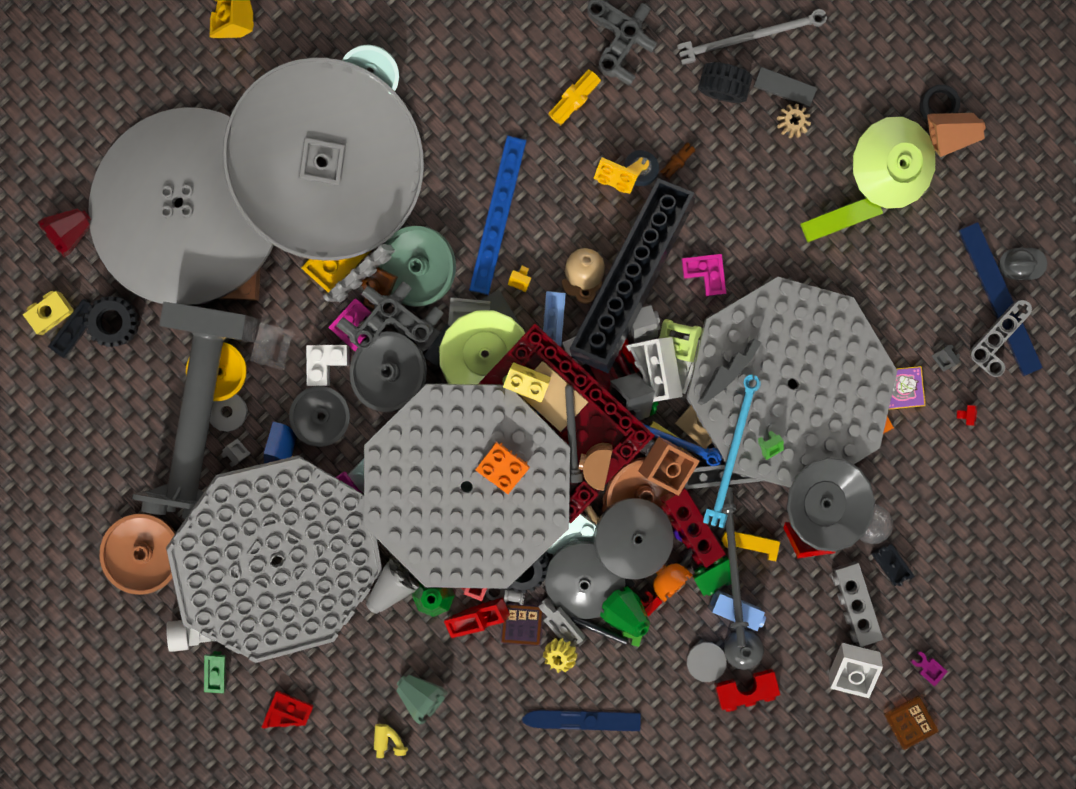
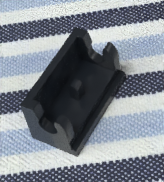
M886 542L871 553L894 586H902L905 580H911L915 577L892 544Z

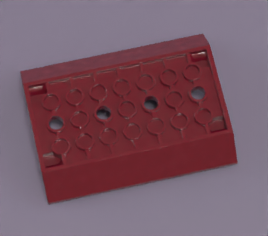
M534 324L478 384L504 385L503 378L508 375L513 362L532 370L542 361L546 362L588 401L575 416L578 468L581 454H586L592 446L599 443L612 444V455L605 482L606 485L655 435L540 327ZM538 414L565 441L562 438V434L567 430V426L560 432L544 416ZM584 474L582 482L570 483V524L599 495L600 490L590 486L585 480Z

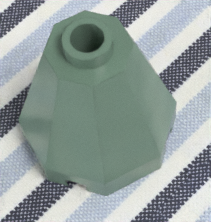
M404 675L397 682V693L413 720L419 725L427 721L424 718L426 715L431 717L444 701V695L448 693L443 687L413 675H408L407 677Z

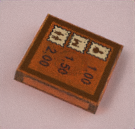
M919 695L883 714L903 750L939 732Z

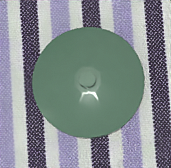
M409 226L396 231L385 242V244L391 245L395 250L388 262L379 265L380 268L398 277L391 295L403 281L412 288L401 302L402 304L408 306L430 305L440 300L449 291L455 278L456 260L452 247L443 235L429 227Z

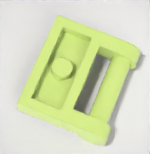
M665 319L662 323L659 339L672 337L676 359L694 362L702 328L700 326L691 327L673 323L672 320ZM670 331L689 334V340L669 336Z

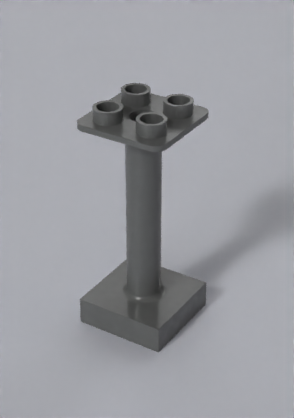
M163 301L159 326L191 332L193 340L169 482L153 490L133 493L132 499L143 501L141 511L166 515L167 512H175L176 507L183 508L182 518L186 519L204 492L199 489L223 341L226 338L256 343L260 319L242 314Z

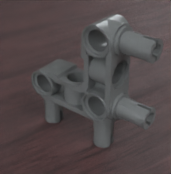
M591 0L587 7L588 17L600 27L604 26L613 32L615 36L609 48L606 47L600 58L599 71L605 76L618 78L628 86L632 84L636 76L621 67V63L632 46L638 44L652 53L658 42L643 33L642 23L651 10L646 4L641 3L632 17L625 15L610 5L609 0ZM599 6L602 11L595 14L591 11V8ZM626 28H632L634 29L635 34L629 36L624 32V30ZM604 61H610L612 62L613 67L611 69H605L602 63Z
M404 281L392 295L382 296L368 285L361 295L375 305L374 311L361 327L357 328L344 317L336 326L350 337L349 339L359 349L366 350L378 340L381 331L390 323L402 329L410 339L417 343H423L434 332L433 327L444 313L434 306L425 319L420 320L402 306L401 302L412 288ZM387 303L392 304L395 308L391 314L383 311V306ZM418 328L424 329L426 337L418 339L415 336V331ZM361 335H367L370 339L369 343L365 346L358 343V338Z

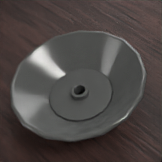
M825 458L811 462L797 474L789 489L787 511L792 528L803 542L817 550L835 552L851 547L865 535L873 520L875 499L871 483L860 468L843 459ZM825 500H826L827 503H828V505H827L826 507H824V505H823V503H824Z

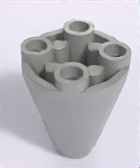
M391 558L374 585L366 606L371 612L378 614L414 593L420 587V584L406 567L401 565L395 558Z

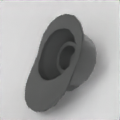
M1014 248L1009 249L1002 255L999 266L1003 275L1009 279L1033 280L1045 273L1048 263L1046 256L1038 249Z

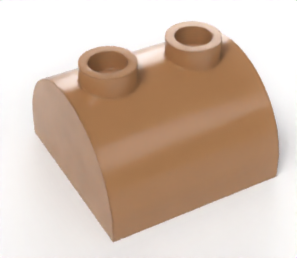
M599 443L592 446L586 454H581L578 469L583 470L587 483L601 491H604L612 455V444Z

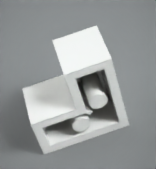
M306 345L307 386H330V366H350L348 345Z

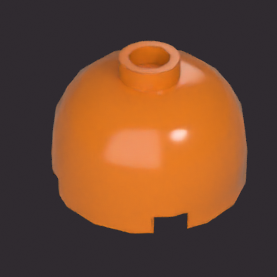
M677 563L670 564L667 567L663 565L656 572L657 576L654 579L653 587L658 597L663 602H666L667 598L665 596L669 598L673 596L688 580L686 577L690 579L693 575L683 565Z

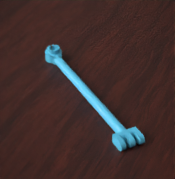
M748 375L744 379L745 396L714 510L706 509L703 523L706 524L709 523L710 517H713L711 521L713 526L717 525L719 518L720 528H724L728 516L721 512L753 394L761 386V380L754 375ZM752 380L756 381L755 387L750 386Z

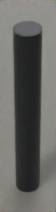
M576 617L571 618L574 624L626 645L628 637L588 620Z

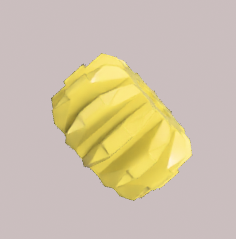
M555 638L546 645L543 657L546 658L545 664L551 665L550 670L556 668L557 673L561 672V670L566 672L575 665L578 654L575 652L576 647L570 646L571 641L566 643L563 638L559 641Z

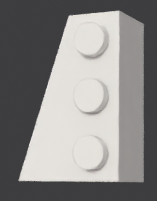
M672 337L626 345L628 351L632 352L636 360L634 363L640 369L644 377L643 380L655 390L653 402L683 397Z

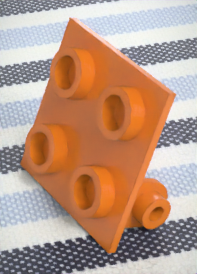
M496 442L475 470L509 494L530 466L527 465V461L524 462L519 457L517 458V454L513 455L512 450L508 451L502 443Z

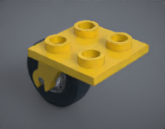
M644 150L630 153L626 157L623 166L602 157L594 179L598 180L601 184H608L620 192L630 194L634 185L647 186L657 178L659 163L653 154Z

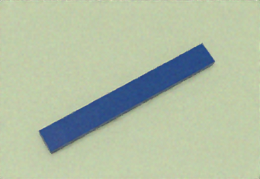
M507 135L469 291L489 295L527 140Z

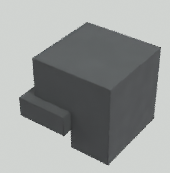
M635 373L610 381L608 392L639 421L650 416L655 390L639 375Z

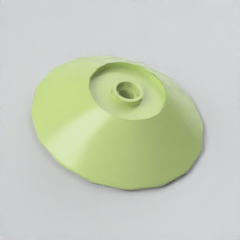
M886 117L870 125L859 138L853 154V175L859 190L870 202L884 208H903L917 201L930 186L935 172V150L930 136L918 123L905 117Z
M477 310L459 317L446 330L439 347L440 367L446 381L449 384H478L525 334L524 329L511 317L494 310ZM486 350L489 354L487 357H483L481 352ZM507 375L503 378V383H505Z

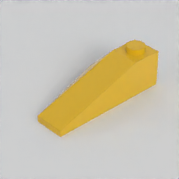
M215 0L217 1L216 10L211 12L210 17L211 38H241L253 31V10L250 0Z

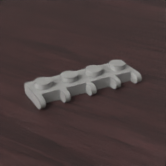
M380 244L376 251L367 256L357 268L352 269L350 274L342 281H339L330 292L325 293L323 298L328 302H342L345 300L352 289H357L362 285L363 279L372 276L380 264H385L391 259V255L395 252L394 248L391 245Z

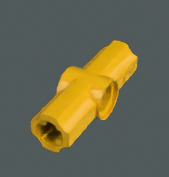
M588 69L575 85L572 84L561 97L562 99L548 115L561 126L575 110L577 111L585 103L588 95L601 82L599 77Z

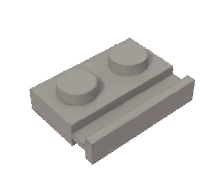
M451 298L448 325L451 326L459 317L473 311L490 310L491 301Z

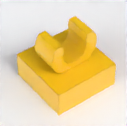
M521 266L519 272L513 270L508 285L526 292L531 281V277L527 276L529 268Z

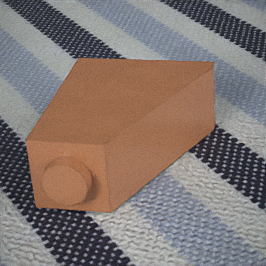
M974 113L927 115L930 139L934 150L940 157L985 139V123Z

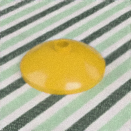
M223 342L219 364L222 374L217 376L213 401L230 399L241 390L246 380L247 367L242 354L234 346ZM188 359L187 365H186V375H187V369H188L189 359Z

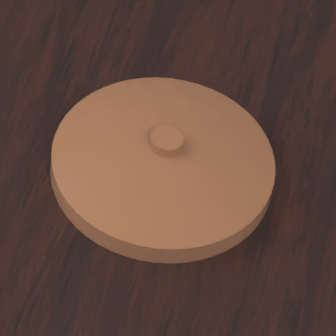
M646 457L631 460L627 465L625 464L610 479L606 490V506L608 508L615 502L627 498H639L648 500L662 509L661 505L663 503L660 498L670 491L647 480L638 471ZM684 507L678 509V516L681 515ZM669 514L667 517L671 523L673 519Z
M133 514L119 519L107 530L100 545V563L105 576L115 587L131 594H148L163 588L173 579L166 546L176 532L166 521L151 514Z

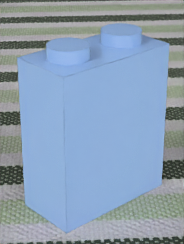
M718 590L713 594L708 608L712 613L735 622L733 596ZM741 600L743 621L749 623L748 628L758 631L759 627L762 628L765 623V612L760 607Z

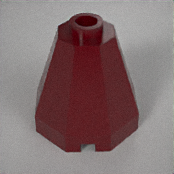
M77 208L45 217L37 223L42 231L46 232L45 235L57 251L65 258L71 254L90 228L89 221L91 218L85 210L81 212Z

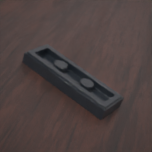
M82 299L48 345L51 350L66 359L88 329L87 326H84V322L87 321V318L84 317L85 313L89 312L88 307L92 306V304L86 299Z

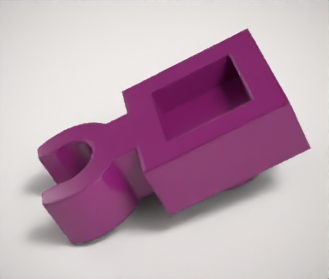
M917 651L921 656V660L916 662L911 658L910 662L916 667H921L918 673L933 686H936L948 671L932 657L927 661L926 655L921 651Z

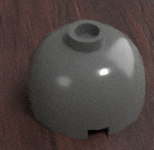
M744 629L745 647L737 646L736 631L729 634L723 646L727 661L733 667L741 670L752 669L757 666L764 654L763 643L760 637L747 629Z

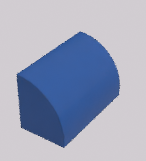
M277 422L272 423L264 451V464L292 457L297 436L287 425Z

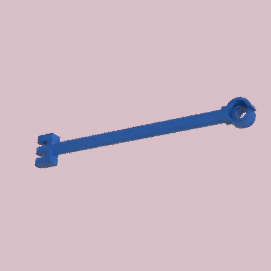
M643 424L655 435L654 437H661L680 448L703 456L710 466H717L722 461L723 457L717 448L705 449Z

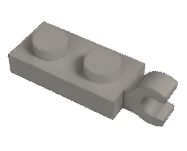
M549 597L544 599L542 604L538 606L546 615L544 621L559 639L563 638L566 643L571 641L570 646L572 647L585 639V635L562 608L558 607L555 609Z

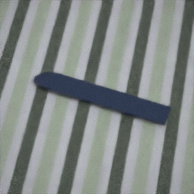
M535 710L525 714L522 717V722L530 727L543 729L640 731L641 713Z

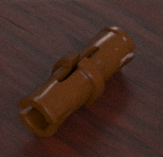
M688 142L685 143L676 155L673 154L668 164L659 171L662 176H666L667 180H670L673 174L679 168H682L685 165L684 162L696 151L693 146L690 148L691 144Z

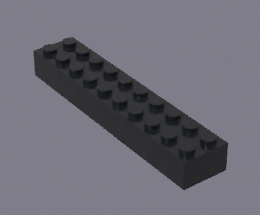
M659 178L657 179L570 347L573 359L609 373L695 204L694 192Z

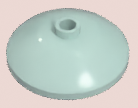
M360 45L351 49L343 57L342 61L352 63L366 70L367 68H372L374 75L383 80L394 91L396 90L399 82V69L392 55L383 48L375 45Z

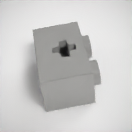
M652 305L641 308L631 328L635 343L658 337L660 318L658 312L653 311Z

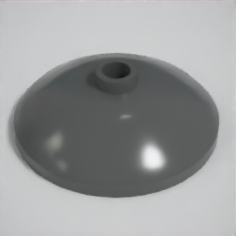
M324 386L311 387L301 392L293 401L289 413L290 425L295 435L304 443L312 446H327L338 441L347 431L350 422L349 407L344 397L334 389ZM321 412L325 414V418L323 420H320L318 418V415Z

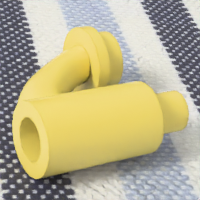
M376 724L374 733L376 758H384V751L388 750V737L396 745V747H393L394 755L405 756L408 748L404 747L397 732L387 724Z

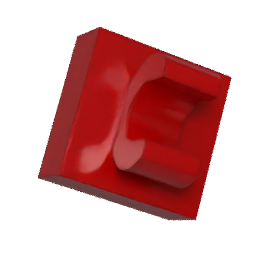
M967 405V411L957 410L956 418L966 419V425L976 426L977 406Z
M645 591L649 599L646 602L641 600L649 617L663 602L656 594L652 596L649 591Z

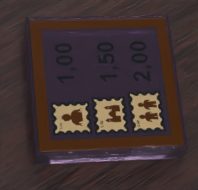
M505 603L510 616L502 623L501 643L540 646L543 612L538 607L539 605Z

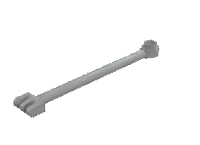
M817 9L808 17L692 47L691 41L678 44V49L686 48V51L679 53L680 57L688 56L687 59L681 60L682 65L695 62V55L806 25L822 26L827 20L826 12L822 9ZM815 16H820L822 18L821 21H815Z

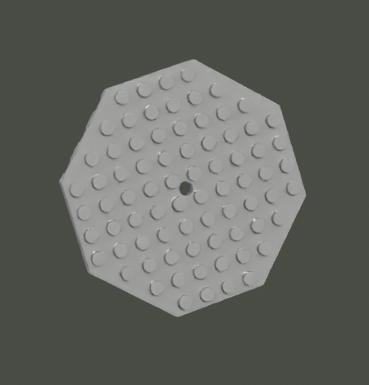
M776 277L704 321L686 399L692 405L699 421L711 437L715 448L720 451L725 463L727 462L745 396L744 379L748 375H754L761 380L760 388L753 394L732 473L790 488L797 474L811 462L825 458L846 460L854 465L880 449L897 369L854 297ZM757 339L762 342L751 361L735 380L707 403L698 404L717 367L723 366L726 368L732 355L737 352L743 354L750 340ZM794 378L798 385L795 390L788 387V381ZM752 380L750 386L755 387L756 381ZM772 431L776 435L779 434L784 440V450L766 460L762 455L758 438L762 437L764 441L770 440L768 433Z
M426 384L364 445V526L425 587L507 589L569 530L570 446L556 434L516 392L504 388V385ZM496 442L502 443L508 451L512 450L513 455L517 454V458L519 457L524 462L527 461V465L530 466L509 494L475 470ZM464 481H469L472 483L473 489L469 492L463 491L461 484Z
M300 456L216 475L166 546L183 625L200 632L201 635L223 644L226 648L238 654L240 653L248 657L249 660L255 663L334 642L339 635L338 632L343 625L348 623L355 613V608L364 600L371 590L370 587L382 572L377 538L364 526V494ZM275 555L282 557L281 562L276 565L271 563Z

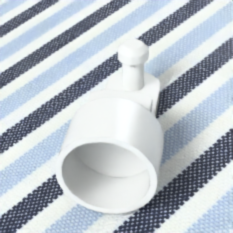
M182 620L167 622L169 652L189 650L190 646L199 645L201 642L213 641L201 635L200 632L184 626Z

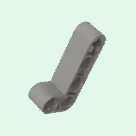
M1025 300L1013 302L971 348L970 358L989 375L998 377L1004 373L1005 364L994 353L1031 314V304ZM1025 304V313L1019 312L1016 315V317L1019 318L1018 321L1015 319V317L1009 315L1011 312L1012 314H1016L1019 310L1017 306H1023ZM1009 318L1013 324L1010 329L1006 330L1002 327V322ZM991 334L998 335L999 340L996 344L992 345L988 342V337ZM977 349L985 351V356L982 359L975 358L974 353ZM993 362H998L1000 364L999 371L991 372L990 365Z

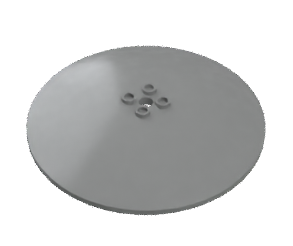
M307 58L280 65L265 73L244 92L234 107L226 126L222 155L225 179L231 197L249 225L260 236L285 252L307 259L322 261L349 259L377 248L380 244L391 238L405 223L417 202L423 180L424 160L420 135L413 117L404 102L391 87L373 73L352 63L330 58ZM318 157L325 158V167L317 165L316 159Z
M176 108L149 116L129 128L115 141L96 171L91 187L88 208L89 217L91 218L89 221L90 231L95 248L105 267L124 287L147 300L163 304L164 301L193 306L220 299L245 284L263 265L274 246L260 236L243 218L229 192L223 169L222 153L224 135L230 117L223 113L203 108ZM178 198L183 199V205L180 208L175 207V201Z

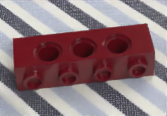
M685 488L682 489L679 496L669 492L660 498L663 503L661 505L663 511L667 516L670 514L673 521L671 523L677 532L680 531L683 538L681 540L687 548L692 549L693 554L691 556L698 565L701 564L707 568L726 555L708 524L703 523V516ZM684 507V513L678 516V509ZM694 523V529L688 532V526ZM705 540L704 546L698 548L699 541Z

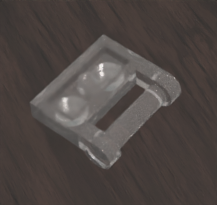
M260 322L250 361L285 370V360L295 332ZM279 334H282L284 338L277 362L272 361Z

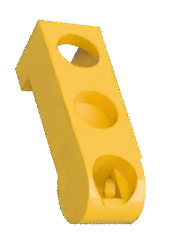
M735 531L736 547L767 553L768 560H777L780 541ZM724 532L721 541L726 548H728L727 532Z

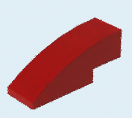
M499 598L446 618L444 623L451 638L484 631L488 626L504 623L510 616V613L503 598Z

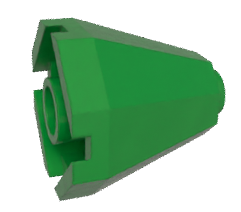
M419 580L417 581L420 587L412 593V597L418 611L432 617L449 611L455 596L453 588L425 587ZM430 596H434L435 599L431 600Z
M628 586L624 587L625 591H614L604 601L602 605L604 613L601 612L600 616L608 624L634 637L644 636L649 630L650 621L640 597Z

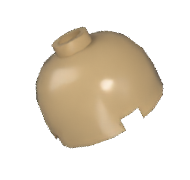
M588 248L577 249L571 253L565 266L566 279L570 284L585 290L600 284L605 271L603 258L598 252Z

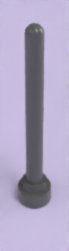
M566 385L565 399L568 445L570 446V483H579L583 481V473L578 469L572 385Z

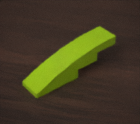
M866 198L800 225L808 243L883 214L881 206L870 202Z

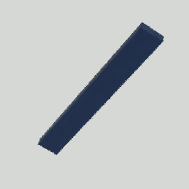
M977 222L958 232L998 320L1011 306L1013 300ZM1012 312L1009 314V315L1015 317V319H1016L1017 321L1019 320V318L1016 317V315L1018 314V312H1017L1016 314H1012ZM1009 318L1005 319L1002 322V327L1006 330L1010 329L1013 324L1012 320ZM1022 323L1007 339V342L1022 376H1026L1043 367Z

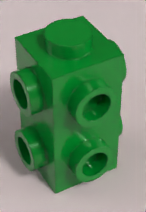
M726 555L707 568L704 566L698 567L694 570L695 573L692 574L703 596H710L716 593L719 587L731 584L730 563Z

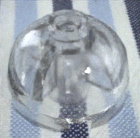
M875 504L873 520L865 535L860 538L861 541L869 544H879L891 535L893 519L884 507Z

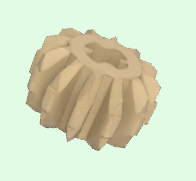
M789 104L786 106L787 110H780L782 116H778L777 120L782 123H779L777 128H784L781 132L782 135L789 132L788 137L792 138L795 133V136L799 138L801 132L806 133L808 131L806 127L811 125V122L806 120L810 117V114L804 115L803 113L806 108L803 107L799 110V104H795L794 109ZM792 117L798 120V122L795 125L794 122L792 124L790 123Z

